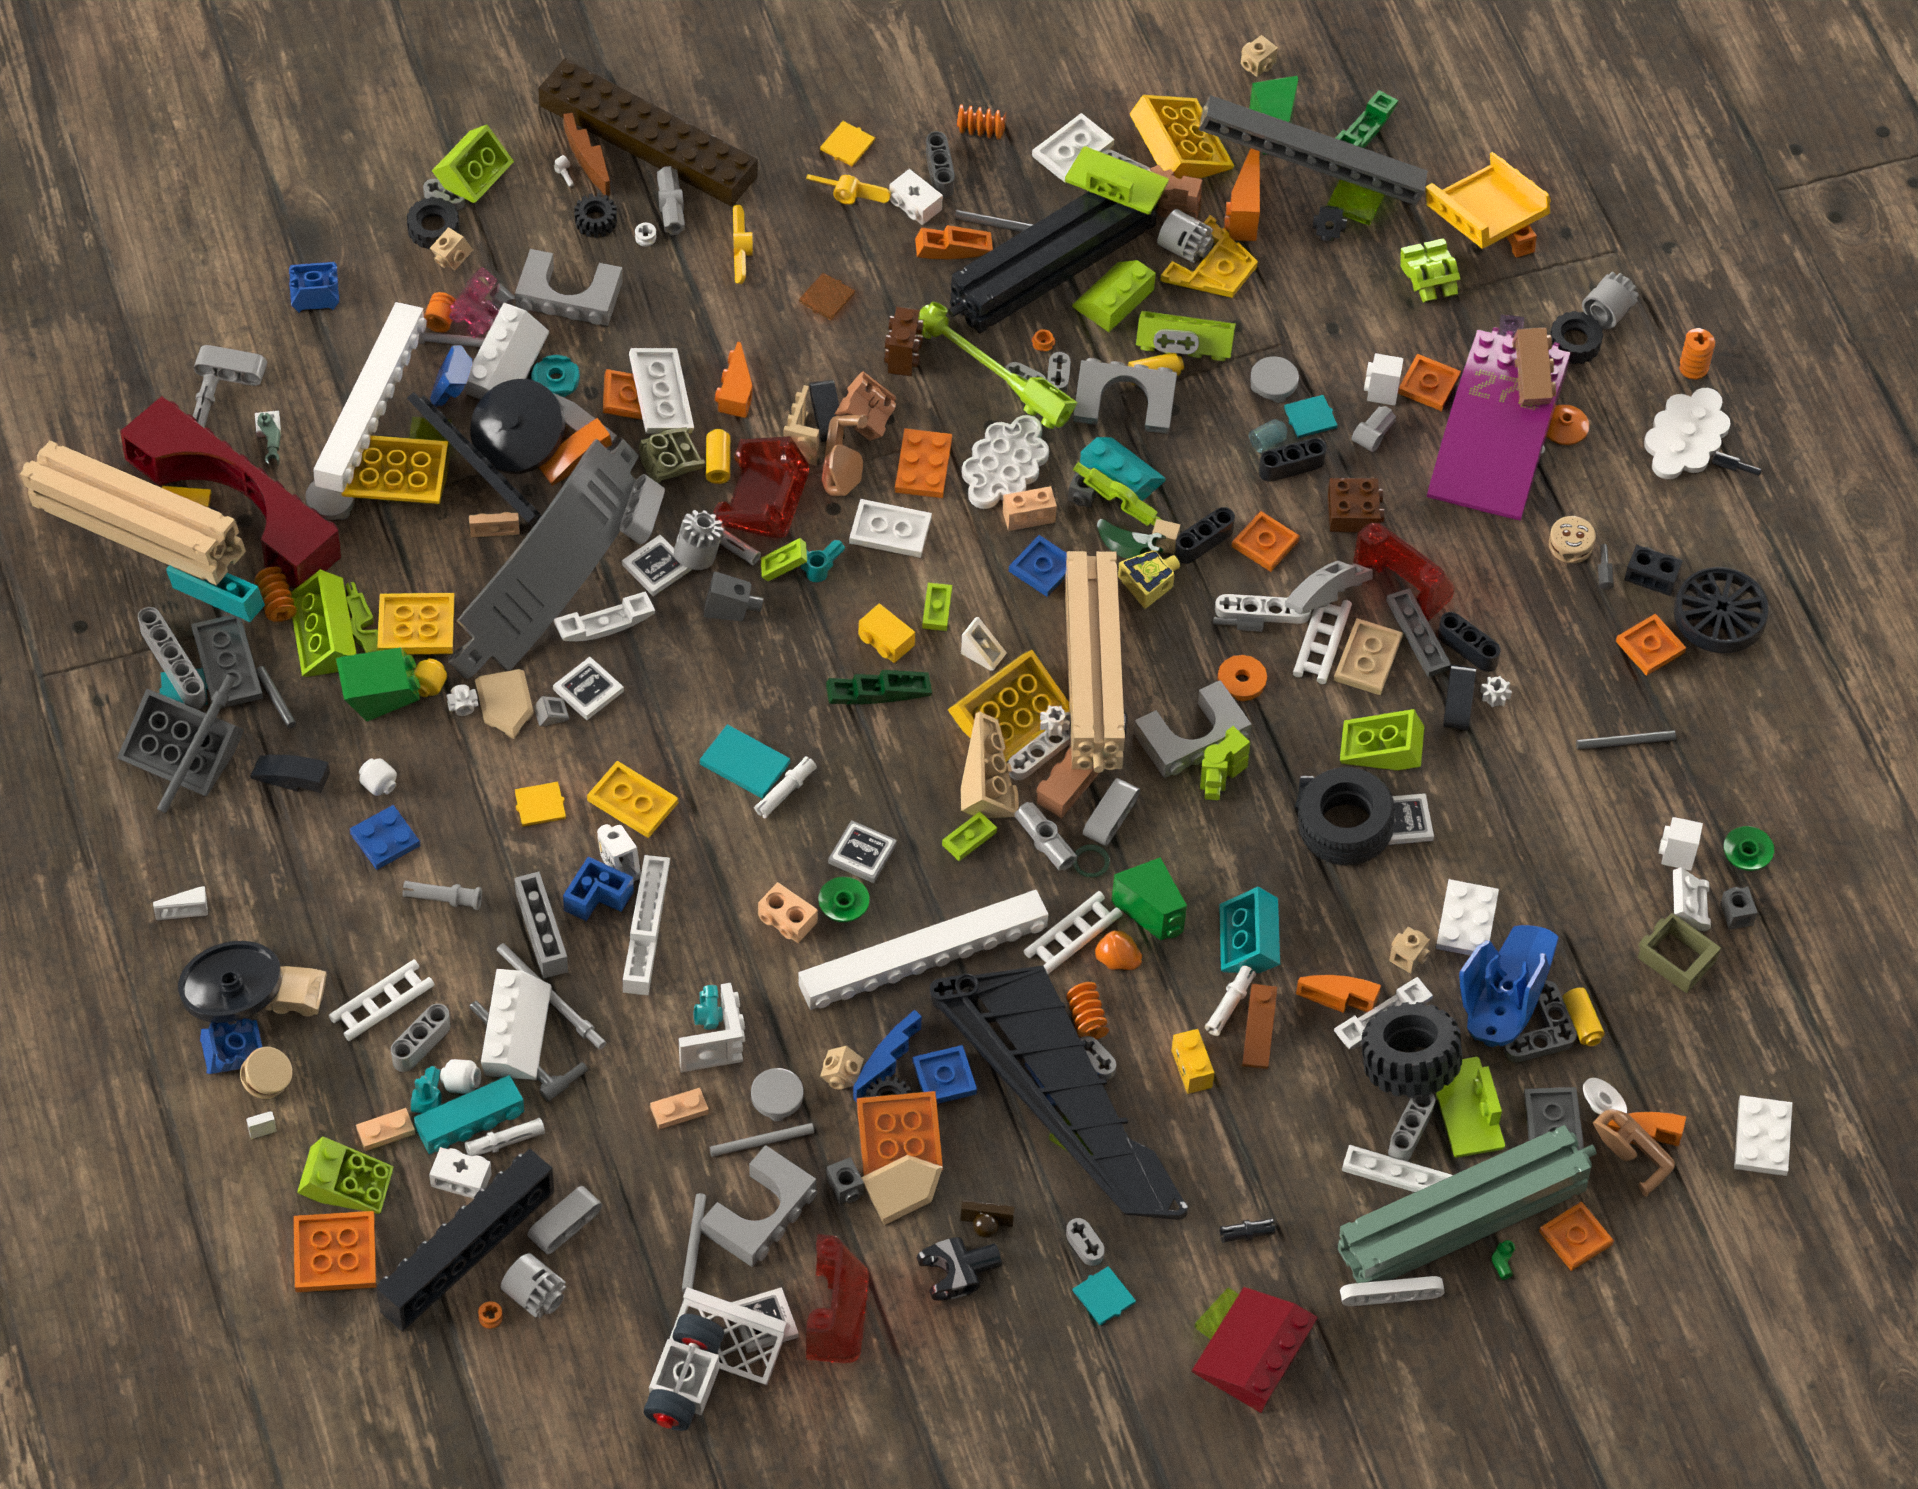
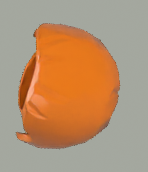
M1114 930L1109 932L1099 941L1095 948L1096 959L1111 970H1134L1142 963V954L1133 938L1123 931Z

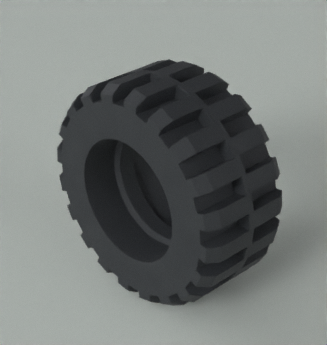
M1404 1002L1400 1006H1395L1394 1004L1389 1006L1386 1011L1381 1010L1376 1013L1375 1018L1372 1017L1363 1029L1361 1044L1366 1076L1369 1077V1080L1376 1087L1379 1086L1380 1090L1386 1093L1392 1092L1393 1096L1401 1097V1095H1407V1098H1415V1095H1422L1424 1097L1429 1096L1430 1092L1433 1091L1437 1093L1444 1088V1085L1448 1086L1461 1070L1462 1046L1460 1029L1455 1019L1450 1017V1014L1443 1009L1439 1011V1008L1435 1005L1430 1004L1426 1006L1423 1002H1416V1004ZM1407 1047L1426 1048L1422 1051L1412 1053L1398 1051L1400 1049Z

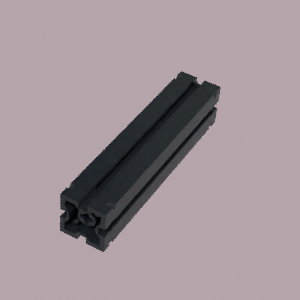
M1088 191L968 264L963 270L952 274L950 300L952 308L948 309L949 315L953 318L958 314H965V321L971 328H974L979 334L984 332L989 326L997 324L1140 236L1145 230L1156 226L1157 213L1154 210L1158 208V202L1151 214H1146Z

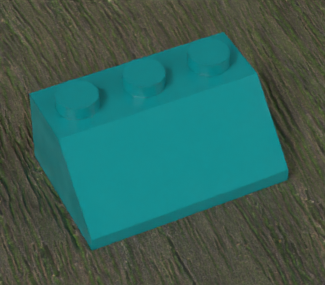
M1097 437L1081 451L1080 463L1091 469L1095 468L1111 480L1127 486L1141 501H1144L1166 481L1164 476L1112 437Z
M1256 887L1219 904L1221 971L1239 973L1242 966H1248L1252 969L1250 973L1252 971L1262 973L1280 965L1278 898L1262 888Z

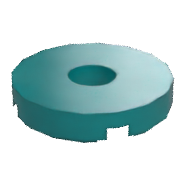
M551 355L535 364L532 371V380L546 386L552 393L565 397L573 393L578 387L580 373L576 363L571 362L570 358L561 355ZM554 373L562 375L559 379H552L550 376Z

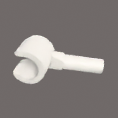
M562 155L555 160L554 169L557 173H561L569 187H573L574 183L566 170L570 167V162Z

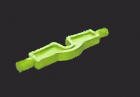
M1079 461L1073 468V471H1076L1085 478L1084 483L1096 490L1107 500L1115 497L1121 498L1123 501L1121 509L1146 526H1149L1150 523L1155 526L1157 519L1162 520L1156 516L1158 513L1156 510L1141 501L1127 486L1111 480L1095 468H1092V470L1088 469Z
M350 582L351 587L347 583L345 585L348 593L346 599L352 616L353 638L363 647L364 653L378 651V630H362L374 623L373 615L366 604L363 593H358L354 582Z

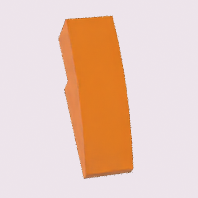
M949 225L946 226L944 231L922 227L915 238L917 257L964 259L983 256L993 250L991 232Z
M598 418L571 435L559 446L555 454L539 467L552 486L571 475L595 439H598L605 448L613 445L609 432Z
M1314 975L1299 978L1296 995L1344 1013L1347 1005L1364 1012H1369L1374 1009L1379 999L1381 985L1349 976Z
M1661 1112L1629 1113L1655 1141L1679 1147L1686 1116ZM1613 1120L1606 1125L1615 1132L1620 1129Z

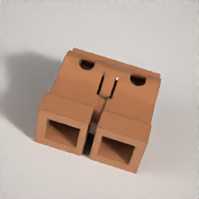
M1160 165L1148 169V171L1169 179L1165 190L1158 200V208L1156 209L1158 215L1167 218L1172 211L1178 209L1197 219L1201 209L1202 179L1187 176L1178 179L1174 176L1171 168L1164 171Z
M863 371L847 388L849 393L843 398L835 415H866L868 418L867 425L863 429L857 426L854 429L871 441L883 436L886 430L885 424L896 407L894 402L896 396Z

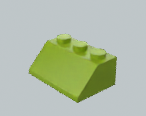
M484 125L470 130L439 162L432 172L446 190L475 203L514 161L490 127Z
M1138 260L1117 262L1072 307L1107 332H1110L1154 290L1156 273Z

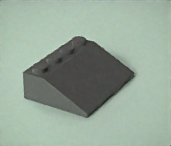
M146 689L117 758L171 781L207 713L158 692ZM216 717L181 786L207 796L234 755L245 729Z

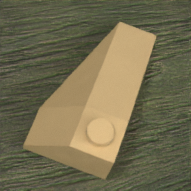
M978 712L975 715L961 785V811L973 816L981 812L986 818L1015 817V812L1019 809L1018 790L1016 785H1012L1009 776L1012 769L1010 763H1006L1003 750L1005 749V744L997 719L982 712Z

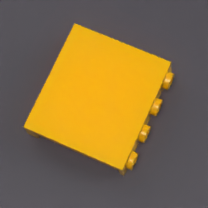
M1493 152L1490 153L1491 165L1443 190L1433 183L1425 187L1426 205L1482 249L1550 214L1551 199L1549 194Z

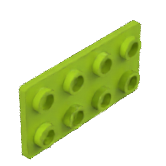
M1083 146L1065 176V182L1146 214H1151L1169 181L1166 177L1087 146Z
M1479 1057L1462 1059L1459 1074L1454 1077V1080L1448 1086L1444 1085V1088L1436 1093L1453 1155L1458 1158L1503 1150L1505 1143L1499 1126L1502 1110L1489 1066L1482 1067Z

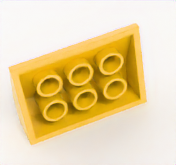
M1142 95L1131 111L1130 116L1157 165H1160L1164 171L1171 168L1174 176L1178 179H1182L1183 176L1200 179L1233 169L1234 164L1219 137L1199 130L1203 109L1197 98Z
M370 436L369 446L363 450L361 463L358 467H355L352 482L350 484L347 483L344 491L341 493L342 497L440 504L450 461L448 441Z
M1033 650L1016 658L948 709L962 731L970 738L976 713L982 712L997 719L1005 744L1003 754L1006 762L1046 731L1045 729H1040L1041 712L1046 713L1049 705L1051 707H1059L1061 705L1065 713H1070L1069 701Z

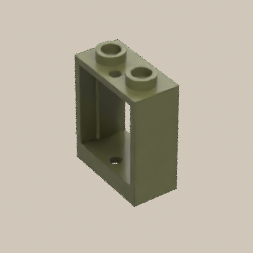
M1671 913L1666 919L1661 918L1655 925L1654 932L1650 936L1648 934L1645 935L1638 945L1640 947L1638 959L1682 991L1688 993L1717 962L1721 947ZM1669 933L1700 955L1686 972H1683L1654 951Z

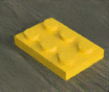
M616 761L589 792L587 801L649 838L677 806L678 797L619 761Z

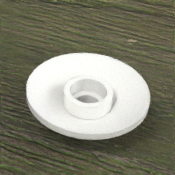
M1598 1078L1586 1080L1583 1085V1092L1594 1112L1601 1114L1606 1110L1615 1109L1627 1113L1626 1104L1615 1088Z

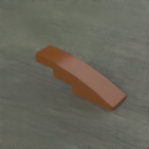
M573 113L564 114V130L576 159L596 187L604 195L610 196V180L601 146L591 147L587 129L577 130Z

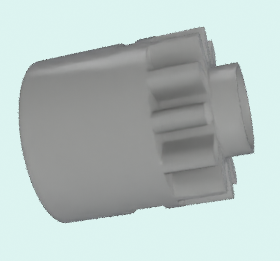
M1175 209L1164 222L1157 243L1159 246L1195 264L1196 261L1200 260V257L1204 258L1210 252L1214 239H1212L1213 235L1211 234L1213 229L1188 214Z
M1611 272L1583 300L1582 309L1585 314L1591 315L1595 320H1598L1599 325L1603 329H1611L1638 301L1637 297L1639 294L1634 291L1636 286L1629 278L1622 276L1621 273L1616 276L1614 272Z
M694 510L692 516L690 514L685 515L674 547V556L683 566L689 569L703 570L713 565L724 528L721 527L722 521H715V514H707L705 510L702 513H698Z
M528 1253L520 1257L509 1268L501 1282V1290L535 1318H541L544 1313L551 1314L560 1306L564 1299V1295L561 1292L566 1289V1286H564L566 1282L532 1254Z

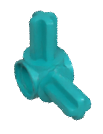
M834 540L823 551H807V562L800 566L806 572L807 578L812 582H822L825 580L828 571L833 567V561L844 551L845 546L840 540Z
M431 1066L425 1070L424 1076L415 1080L416 1089L413 1090L411 1097V1112L425 1113L441 1105L442 1095L437 1088L441 1073L440 1069Z

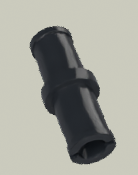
M1272 1218L1253 1222L1243 1220L1241 1224L1220 1226V1236L1223 1235L1221 1241L1222 1243L1241 1239L1251 1241L1253 1237L1274 1235L1275 1225L1271 1226L1274 1221Z

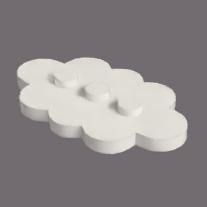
M1701 388L1696 390L1691 397L1684 394L1673 395L1667 400L1665 411H1661L1655 416L1653 429L1646 433L1644 447L1648 453L1654 456L1652 470L1657 476L1663 479H1674L1683 470L1690 473H1699L1707 467L1710 456L1719 451L1721 438L1728 434L1730 419L1725 413L1720 411L1722 397L1717 391L1710 388Z
M1022 415L1017 417L1011 425L1004 422L993 423L986 429L985 439L979 440L973 445L972 457L963 463L962 477L970 485L968 497L971 504L981 509L991 508L1000 499L1003 500L1005 494L1026 491V485L1037 480L1039 466L1044 465L1049 457V446L1041 439L1042 424L1037 418L1030 415Z

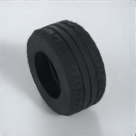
M1339 767L1317 775L1305 787L1299 801L1298 823L1302 841L1318 858L1332 864L1346 866L1370 861L1372 858L1377 857L1381 851L1385 850L1393 836L1395 807L1391 791L1376 775L1359 768ZM1348 804L1363 809L1370 817L1366 822L1357 827L1341 828L1329 823L1324 818V814L1335 806Z

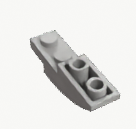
M1341 561L1330 563L1305 579L1287 598L1285 606L1294 609L1296 613L1300 614L1309 613L1311 609L1317 607H1326L1328 603L1338 600V592H1343L1345 588L1351 586H1360L1362 582L1371 580L1373 570L1358 564L1349 565Z

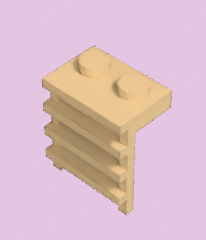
M804 385L802 393L797 392L795 395V403L792 404V415L789 414L788 426L784 427V458L799 461L802 464L817 465L819 459V429L805 426L809 412H806V396L809 386Z

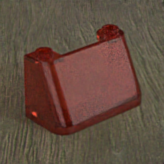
M791 436L740 439L734 458L742 472L730 504L722 501L716 505L713 512L716 515L715 520L722 521L721 525L724 527L775 539L784 538L788 534L808 477V462Z
M1370 523L1358 533L1353 564L1366 568H1375V571L1378 573L1388 566L1422 591L1418 594L1417 601L1421 603V610L1427 621H1430L1453 598L1455 586L1446 573L1385 526L1379 523Z
M818 1234L816 1243V1275H823L826 1278L828 1288L833 1289L831 1309L817 1308L809 1314L806 1329V1360L852 1363L861 1354L869 1271L840 1239L831 1235Z

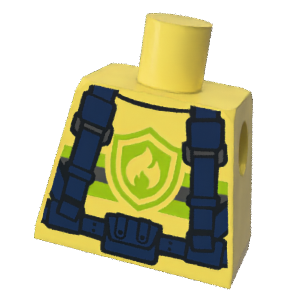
M1152 550L1120 562L1118 577L1143 608L1146 609L1173 587V571L1180 568V563L1174 555L1163 560L1156 551Z

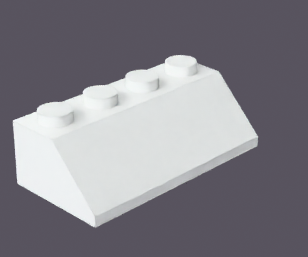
M503 303L473 361L469 378L465 385L466 394L481 399L490 389L502 382L512 379H526L549 334V330L526 310Z
M497 969L481 1059L485 1076L506 1077L510 1075L511 1078L537 1079L552 988L550 984L524 971Z

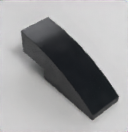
M261 755L255 764L250 778L296 792L300 788L321 793L330 774L329 762L294 755Z

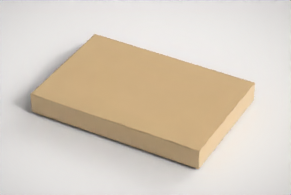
M1356 618L1333 681L1381 695L1402 641L1403 632Z

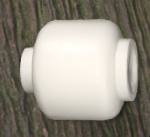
M381 758L369 759L359 770L360 783L375 796L383 793L387 795L396 787V771Z
M453 1059L446 1064L445 1068H442L440 1080L441 1083H444L445 1089L449 1093L468 1094L479 1087L481 1071L471 1060Z

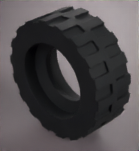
M435 197L424 198L414 203V206H411L409 213H407L408 235L412 238V242L418 244L421 248L430 249L447 228L459 234L458 211L456 212V207L448 200L445 201L443 198ZM430 216H438L445 221L443 228L433 231L424 229L421 223L423 219Z
M1566 312L1561 316L1559 315L1552 324L1550 332L1552 345H1554V342L1560 343L1559 350L1570 352L1569 362L1571 364H1584L1598 355L1603 340V329L1599 325L1598 320H1595L1591 315L1585 314V312ZM1569 330H1578L1585 333L1588 340L1584 345H1573L1565 340L1564 335Z

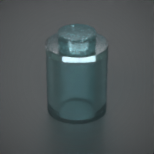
M1273 419L1250 431L1249 439L1255 450L1262 453L1286 440L1287 428L1282 421Z

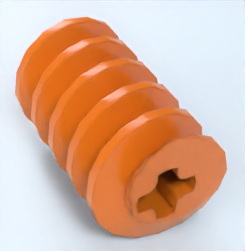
M960 104L957 127H959L960 134H964L968 128L969 135L971 136L977 130L979 137H982L986 131L988 138H992L995 132L996 138L998 140L1001 139L1005 129L1006 112L1001 117L1000 110H997L994 116H992L990 108L987 109L985 114H982L981 107H978L976 113H973L971 105L967 111H964L963 104Z
M1697 328L1690 330L1686 334L1679 366L1680 372L1685 377L1696 380L1704 377L1709 371L1715 347V340L1710 332Z
M279 567L265 568L259 571L254 579L255 585L259 587L265 604L263 607L265 615L274 622L289 620L297 613L294 600L291 598L292 594L289 591V585L286 582V576L281 574L282 569Z
M1084 982L1074 986L1068 991L1066 999L1072 1012L1071 1016L1074 1020L1078 1037L1090 1036L1098 1040L1107 1035L1109 1028L1105 1027L1108 1022L1104 1018V1010L1100 1009L1102 1002L1098 1000L1099 993L1095 991L1097 986L1094 982Z

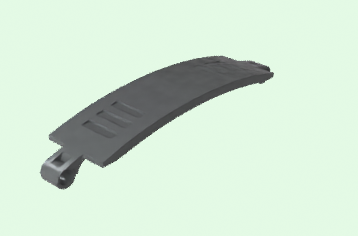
M623 438L615 440L608 449L598 439L592 442L535 526L459 617L457 622L471 635L472 639L455 650L449 657L448 663L463 678H471L490 657L505 671H510L559 615L620 532L619 528L625 508L636 481L630 471L639 456Z

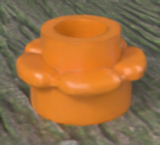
M1045 329L1037 331L1032 337L1033 347L1038 351H1050L1052 346L1055 345L1053 334Z

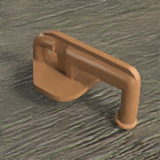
M866 415L835 416L829 423L822 482L825 491L830 496H846L861 481L863 470L862 456L859 452L842 445L844 427L857 426L863 429L868 422Z
M1609 1109L1601 1113L1593 1122L1602 1141L1619 1158L1624 1161H1630L1637 1157L1636 1151L1629 1145L1632 1141L1658 1167L1649 1179L1638 1184L1641 1193L1645 1197L1674 1169L1675 1163L1672 1157L1629 1114ZM1611 1120L1620 1127L1617 1132L1606 1126Z

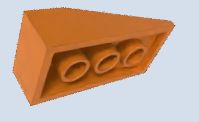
M1252 148L1249 150L1232 190L1231 201L1226 202L1224 228L1229 232V236L1233 240L1256 241L1260 215V151Z

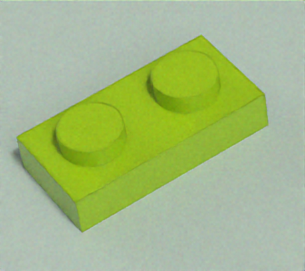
M799 538L762 557V578L770 581L806 563V542Z
M928 582L922 629L947 631L952 585Z
M978 812L942 840V846L960 861L996 834L997 827L981 812Z

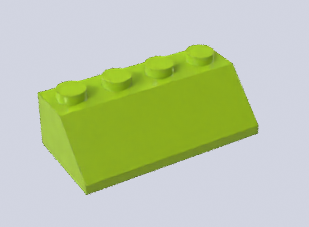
M1141 311L1136 345L1141 346V350L1155 351L1153 340L1159 330L1191 331L1199 338V345L1197 350L1188 354V356L1201 358L1202 354L1211 355L1213 360L1225 361L1226 358L1231 357L1236 323ZM1163 334L1162 338L1157 339L1162 343L1163 347H1166L1169 342L1175 343V340L1167 339L1166 334ZM1186 336L1184 341L1178 340V343L1185 344L1186 349H1190L1191 345H1195V342L1191 341L1189 336Z
M320 569L291 592V598L294 600V606L297 609V613L292 619L301 672L304 677L339 672L336 658L356 654L343 578Z

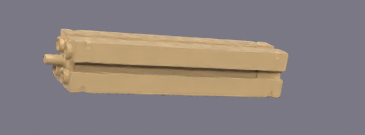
M49 441L38 452L37 462H26L23 466V471L20 473L25 487L28 488V496L32 506L39 509L43 508L50 514L202 580L207 579L209 583L216 586L228 573L227 566L230 563L235 565L246 552L242 539L236 536L239 530L235 519L229 516L224 517L222 513L67 447H60L53 441Z
M1067 551L1065 602L1072 769L1088 770L1092 769L1093 764L1094 771L1097 773L1103 772L1104 769H1122L1125 731L1116 552H1096V556H1087V552Z

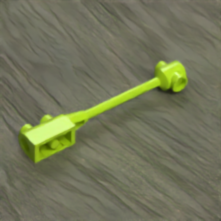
M931 302V304L924 306L920 310V320H924L923 337L931 339L932 336L938 337L943 334L1007 381V384L1020 397V400L1026 404L1023 409L1026 413L1032 416H1036L1038 413L1043 417L1041 423L1045 427L1054 429L1056 426L1059 428L1069 420L1077 405L1075 400L1043 377H1031L1027 380L1009 372L948 327L949 318L946 317L948 309L937 302Z

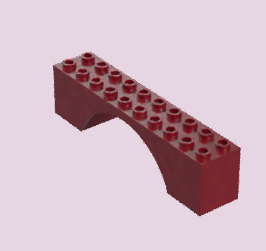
M161 396L120 431L125 460L157 485L161 486L181 480H206L227 485L247 496L259 508L266 520L265 531L261 538L265 568H281V574L286 576V582L294 590L320 569L327 571L341 558L339 529L333 522H327L316 509L306 506L300 497L296 494L292 495L285 490L279 481H273L269 478L262 468H256L252 465L245 455H239L232 449L229 443L215 437L209 428H204L198 424L192 415L181 411L175 402H169Z

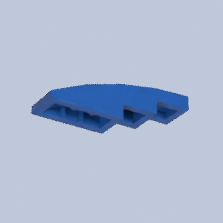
M916 1010L911 1012L893 1028L864 1065L853 1088V1100L856 1103L857 1098H864L866 1096L867 1088L870 1089L872 1082L876 1084L877 1079L880 1077L883 1082L885 1081V1076L891 1077L896 1073V1060L908 1052L909 1038L921 1030L922 1016Z

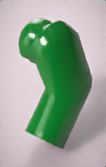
M1504 1240L1503 1243H1499L1492 1255V1262L1501 1280L1509 1279L1513 1275L1508 1261L1515 1251V1245L1510 1240Z

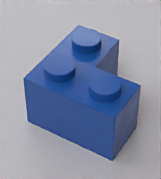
M587 857L563 895L564 911L585 921L588 920L599 902L622 912L634 893L633 877L591 857Z

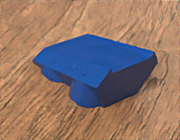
M335 262L298 264L289 267L291 306L299 313L301 310L331 308L334 310L339 303L337 264Z
M462 345L451 347L438 371L430 397L431 403L435 407L444 405L451 396L454 398L459 396L467 384L473 362Z
M244 1018L234 1024L211 1022L209 1028L201 1029L200 1042L202 1043L207 1067L206 1073L208 1074L241 1069L247 1057L253 1051L262 1047L257 1020L251 1021L248 1018Z

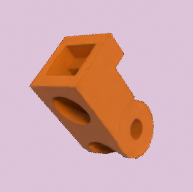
M1530 225L1506 236L1516 258L1535 252L1537 235Z

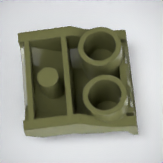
M687 427L665 430L659 434L651 435L648 439L641 440L639 445L641 462L648 476L655 482L660 483L661 480L696 471L705 466L704 459L701 460L688 435L689 430Z

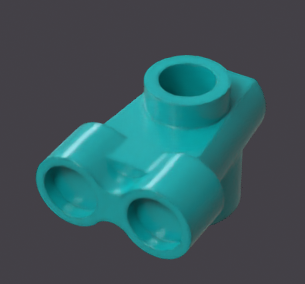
M707 985L699 993L700 1004H695L693 1016L695 1025H704V1029L712 1030L717 1028L719 1022H722L723 1009L718 1007L717 986Z

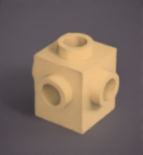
M1261 35L1253 42H1248L1242 48L1241 65L1245 70L1258 77L1264 71H1269L1276 63L1278 47Z
M447 228L430 247L436 256L434 260L441 267L445 268L448 266L454 271L473 251L466 239L450 228Z
M1407 927L1403 934L1398 933L1394 938L1389 961L1411 974L1419 963L1423 964L1430 954L1428 950L1430 939L1422 932Z
M848 1046L828 1050L820 1077L837 1090L854 1086L859 1077L864 1058Z

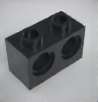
M1636 544L1627 566L1624 581L1671 596L1680 574L1683 560Z

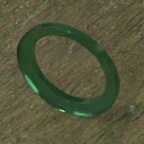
M1090 844L1076 850L1077 859L1083 852L1096 851L1105 860L1102 870L1096 873L1084 872L1079 868L1076 860L1073 866L1079 874L1093 878L1101 876L1109 868L1110 858L1102 847Z

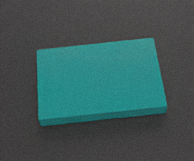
M728 724L700 758V765L762 799L790 764V758Z

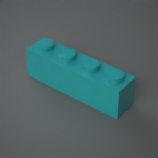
M171 565L166 568L174 589L248 622H251L265 606L258 586L229 573H226L216 586L209 583L207 579L202 580Z
M508 1075L414 1117L415 1129L428 1154L439 1152L440 1147L447 1149L449 1145L458 1141H466L476 1133L483 1130H491L505 1120L516 1119L524 1112V1102L511 1076Z

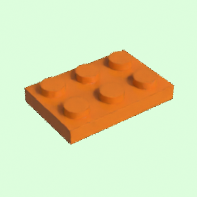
M904 428L895 493L943 498L952 434Z

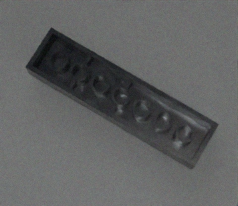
M528 1149L524 1154L521 1153L516 1156L512 1165L507 1170L500 1171L486 1189L482 1188L476 1193L473 1201L467 1206L464 1205L459 1208L455 1217L450 1222L443 1223L429 1241L425 1240L418 1246L416 1253L409 1259L405 1258L402 1260L393 1274L385 1276L379 1282L376 1289L380 1313L402 1332L408 1328L554 1193L553 1168L531 1149Z

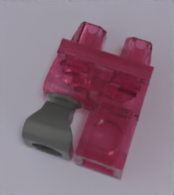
M482 266L471 276L467 285L450 306L452 311L449 318L455 323H460L463 319L470 324L467 332L473 338H477L481 334L483 335L491 328L503 303L510 304L516 298L500 283L493 288L498 280ZM478 277L486 278L489 285L487 286ZM488 293L493 298L491 301L484 299Z

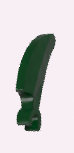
M1100 519L1097 522L1098 531L1103 542L1112 552H1116L1120 557L1130 559L1145 553L1148 549L1163 552V548L1156 546L1158 539H1166V536L1161 533H1153L1152 535L1135 533L1118 528L1105 519Z

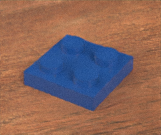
M1038 535L1009 565V572L1048 597L1065 579L1067 553Z
M394 805L350 828V834L376 870L420 847L419 839Z
M963 1045L912 1057V1063L921 1091H935L937 1104L977 1094L976 1084Z

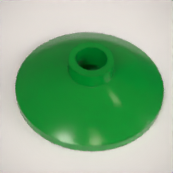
M1751 826L1733 829L1726 836L1723 845L1724 854L1728 861L1735 867L1746 871H1756L1766 867L1774 855V844L1771 838L1764 831Z
M850 877L831 879L823 885L818 896L821 911L825 916L837 922L857 920L867 911L870 900L867 888L860 881ZM846 902L848 905H840V903Z

